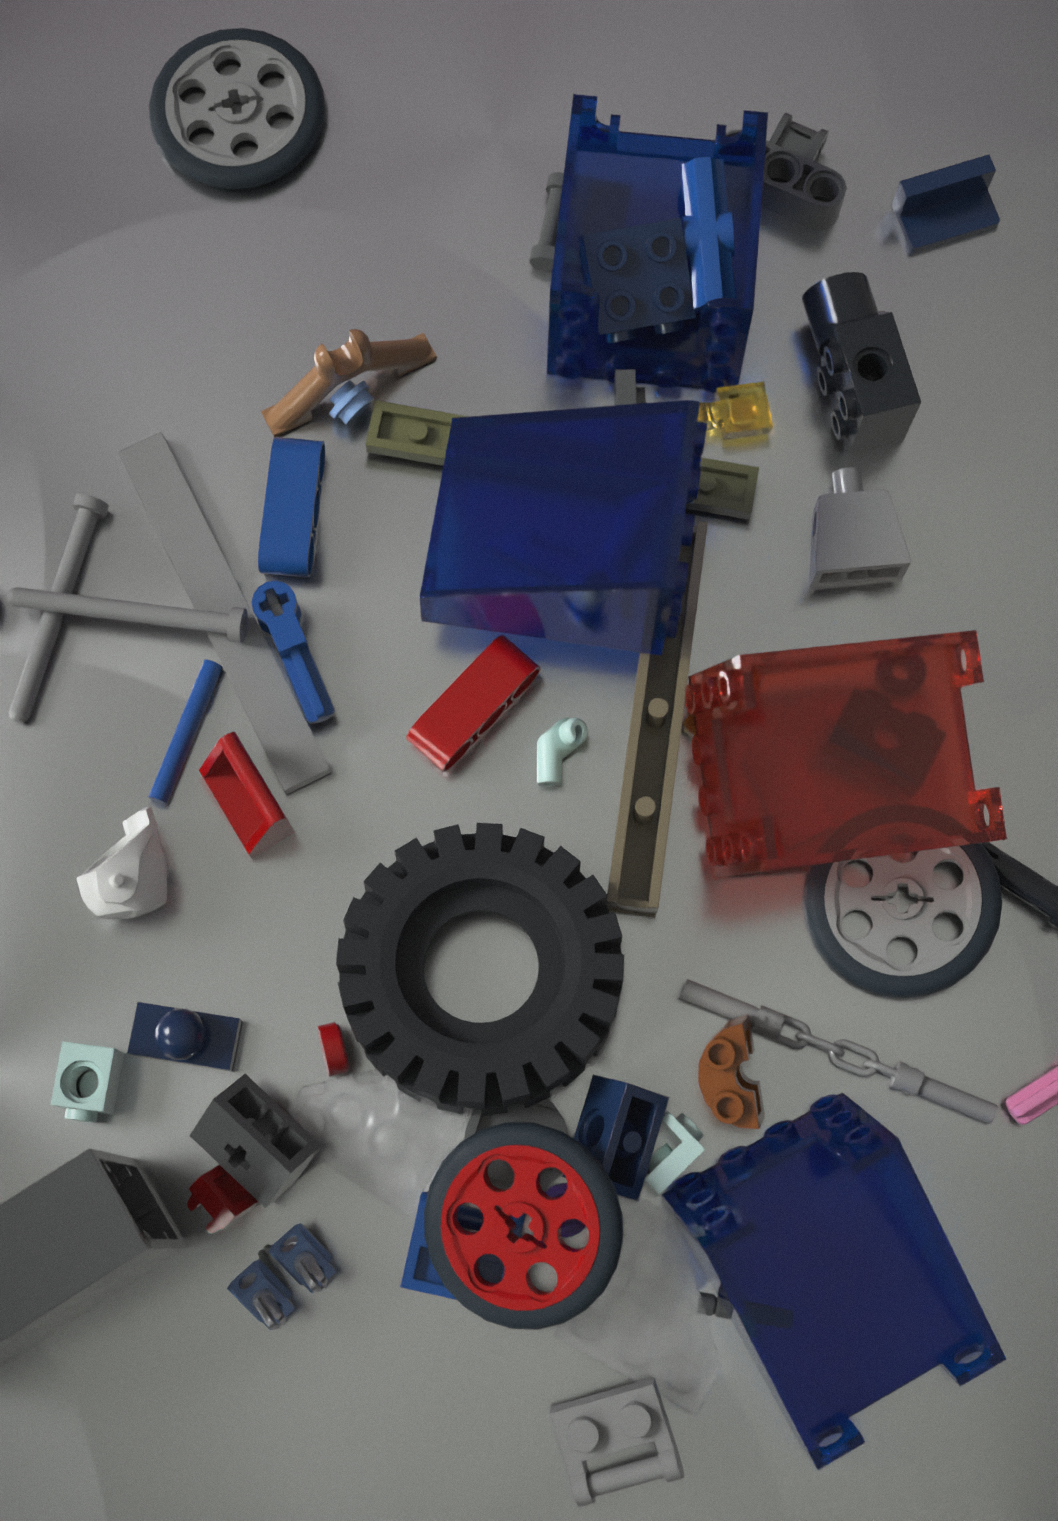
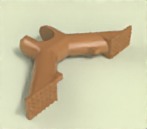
M352 329L349 330V340L336 350L327 351L325 346L320 344L314 353L315 366L277 404L261 411L275 438L312 420L311 410L337 385L366 371L395 369L400 377L437 359V356L424 332L411 339L370 342L369 337L362 330Z

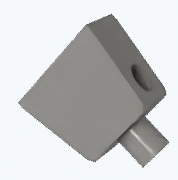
M847 467L834 471L832 473L834 493L819 496L813 510L809 573L810 587L902 579L911 564V558L890 493L885 489L864 491L861 469Z

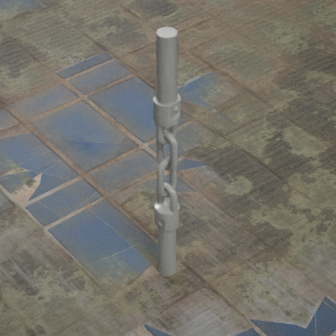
M689 979L685 983L680 996L681 999L730 1019L749 1014L751 1030L754 1033L795 1049L810 1045L829 1053L831 1061L840 1068L864 1077L879 1073L891 1078L890 1088L894 1090H901L907 1095L922 1096L988 1124L992 1123L996 1115L997 1104L925 1076V1073L919 1071L918 1068H912L899 1061L895 1068L880 1063L878 1055L867 1047L845 1039L837 1040L834 1043L811 1035L808 1025L798 1019L760 1005L759 1008ZM784 1023L803 1031L796 1033V1038L799 1041L780 1035ZM842 1047L870 1057V1059L864 1061V1065L868 1069H863L841 1060L838 1056L845 1054Z

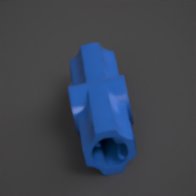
M711 156L693 158L691 161L681 164L682 193L686 216H682L683 235L687 261H690L693 308L695 313L705 315L723 314L726 311L736 309L735 276L732 267V257H735L732 211L727 209L723 159H714Z

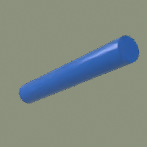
M207 659L203 661L148 798L165 805L169 801L223 668L214 661Z

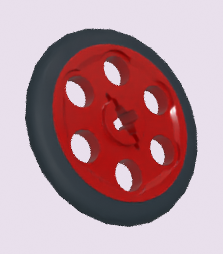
M506 1122L481 1129L461 1141L442 1161L429 1187L424 1208V1231L432 1265L446 1289L463 1307L488 1322L510 1329L539 1330L563 1324L581 1314L605 1291L618 1266L623 1244V1215L612 1181L602 1164L582 1143L558 1129L537 1123ZM504 1160L511 1165L515 1175L511 1188L502 1190L492 1185L488 1177V1168L492 1161ZM549 1167L557 1168L566 1176L567 1190L563 1196L558 1198L551 1197L542 1190L540 1176L544 1169ZM462 1203H472L481 1209L484 1222L478 1232H469L460 1226L457 1212ZM523 1214H527L532 1219L528 1227L534 1235L526 1233L519 1238L513 1233L517 1224L511 1217L519 1218ZM577 1219L586 1225L589 1231V1240L584 1248L575 1249L569 1247L564 1242L561 1229L566 1220ZM494 1254L501 1259L505 1267V1275L501 1282L490 1283L480 1275L478 1262L482 1255ZM535 1263H548L556 1271L558 1281L553 1291H540L531 1282L530 1272Z

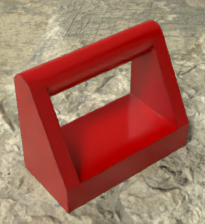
M230 732L221 737L199 771L252 859L291 836L295 831L236 732Z

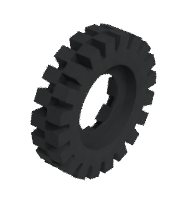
M477 823L476 833L461 835L459 824L433 830V842L422 846L416 837L394 851L396 861L387 868L382 863H379L363 881L365 893L362 898L357 899L353 897L343 919L346 929L344 938H338L336 959L340 981L337 983L347 1020L356 1041L360 1042L366 1058L383 1077L385 1075L391 1077L396 1082L397 1089L419 1102L424 1097L435 1101L437 1109L463 1114L464 1108L481 1109V1115L508 1113V1106L522 1102L525 1108L550 1098V1091L560 1084L566 1088L583 1073L586 1062L592 1055L597 1056L609 1036L610 1026L613 1018L616 1017L624 978V954H621L622 933L616 913L609 912L606 906L608 895L595 876L591 875L586 878L580 872L581 861L561 845L555 852L545 848V837L523 828H520L517 837L503 835V824ZM490 912L509 918L527 933L537 952L539 970L531 995L514 1013L492 1022H469L452 1016L435 1002L424 979V957L431 939L447 922L467 913Z

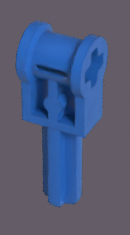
M265 582L253 594L251 602L253 612L258 618L259 626L263 632L274 640L307 721L311 724L323 722L335 714V708L300 626L302 614L296 595L291 587L284 582ZM280 603L284 613L274 616L271 606Z

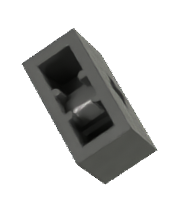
M246 1074L242 1075L211 1101L189 1135L265 1208L297 1181L322 1146Z

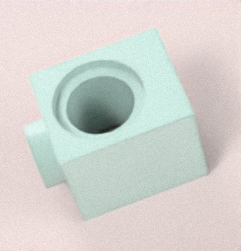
M62 1041L51 1105L66 1109L65 1119L96 1123L98 1113L114 1115L124 1053L115 1048ZM94 1070L99 1080L98 1087L91 1096L81 1098L76 1091L77 1079L83 1072Z

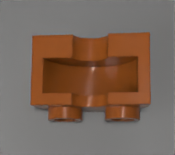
M749 1014L728 1021L707 1043L699 1061L698 1084L705 1103L712 1109L713 1115L719 1121L732 1124L738 1128L760 1129L765 1118L760 1081L748 1078L742 1070V1062L749 1060V1054H752L755 1050Z

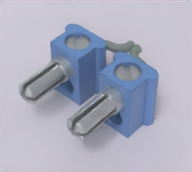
M302 1223L294 1225L272 1246L265 1245L264 1250L258 1252L259 1260L250 1264L230 1282L227 1288L259 1322H263L270 1330L279 1329V1323L284 1325L285 1317L295 1307L289 1299L292 1292L265 1265L267 1254L271 1255L300 1285H304L311 1293L321 1291L320 1286L326 1287L327 1280L336 1273V1270L330 1263L332 1255Z

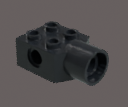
M846 272L817 282L803 294L802 302L818 353L821 356V367H818L817 371L819 386L824 396L830 395L834 411L831 412V422L836 438L838 440L844 439L848 454L904 441L919 409L921 399L893 313L878 311L868 278L863 273Z

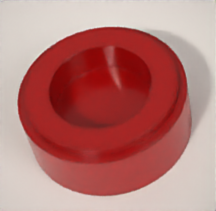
M332 1022L317 1026L328 1076L332 1077L347 1073L349 1063L339 1024Z

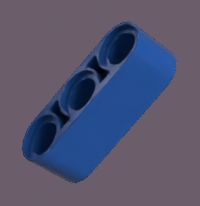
M281 437L273 439L258 551V569L261 574L306 578L311 576L325 469L324 441Z

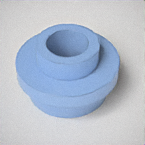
M351 380L346 382L330 398V401L335 406L329 414L334 420L340 418L346 425L350 424L374 401V397L367 391L370 386L365 381L357 385Z

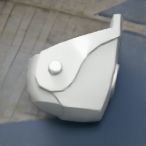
M151 806L141 809L124 820L125 836L94 862L82 875L76 878L83 902L99 918H134L150 913L166 904L169 871L166 855L162 850L157 833L158 825Z

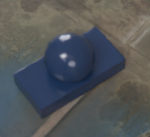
M137 1002L127 1054L232 1072L242 1020L234 1017L192 1011L186 1008L179 1009Z

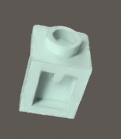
M667 1111L662 1120L661 1126L679 1145L673 1150L665 1143L651 1157L648 1167L651 1173L645 1178L644 1184L657 1197L705 1150L698 1142L704 1136L703 1133L683 1113L675 1118Z

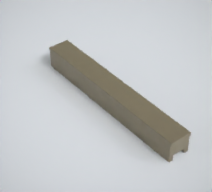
M658 516L607 890L606 906L610 913L615 912L616 914L655 919L659 908L708 522L698 521L697 525L668 522V517Z

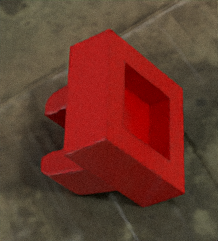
M220 1164L201 1175L188 1188L192 1193L187 1201V1207L192 1212L202 1205L213 1218L205 1227L209 1233H215L220 1229L223 1230L250 1212L259 1203Z

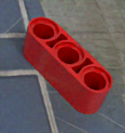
M504 634L500 635L487 646L419 717L408 731L406 740L439 770L445 773L471 749L527 690L540 673L541 667Z

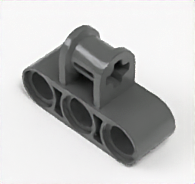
M784 113L770 141L746 131L733 130L724 134L718 142L715 159H723L727 192L808 228L823 230L835 224L838 220L847 188L841 174L817 163L827 141L829 131L822 128L817 132L793 121V115L789 113ZM736 158L742 160L744 163L733 164L729 162L728 159ZM770 178H783L787 183H776ZM823 196L829 199L830 202H819L813 197Z

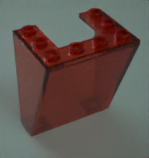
M977 630L743 654L688 676L689 684L685 688V704L688 713L694 717L696 735L692 738V755L695 763L698 766L700 765L703 786L699 789V806L702 814L707 816L710 837L706 839L705 850L709 865L714 867L715 877L781 870L1007 839L1000 787L975 790L961 689L984 682ZM962 649L964 650L966 656L965 671L963 669L961 661ZM984 805H986L989 813V826H987L984 818Z

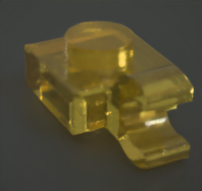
M764 381L718 387L714 394L715 402L686 405L687 414L682 416L685 435L702 434L713 428L720 427L722 439L728 440L770 434L773 428Z

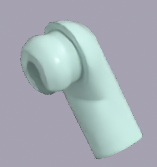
M563 718L539 737L537 741V785L545 787L562 785V759L585 742L588 736V728L581 719Z

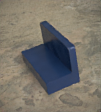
M989 154L899 182L892 207L911 252L925 250L994 229L998 226L1000 218L988 191L996 172Z

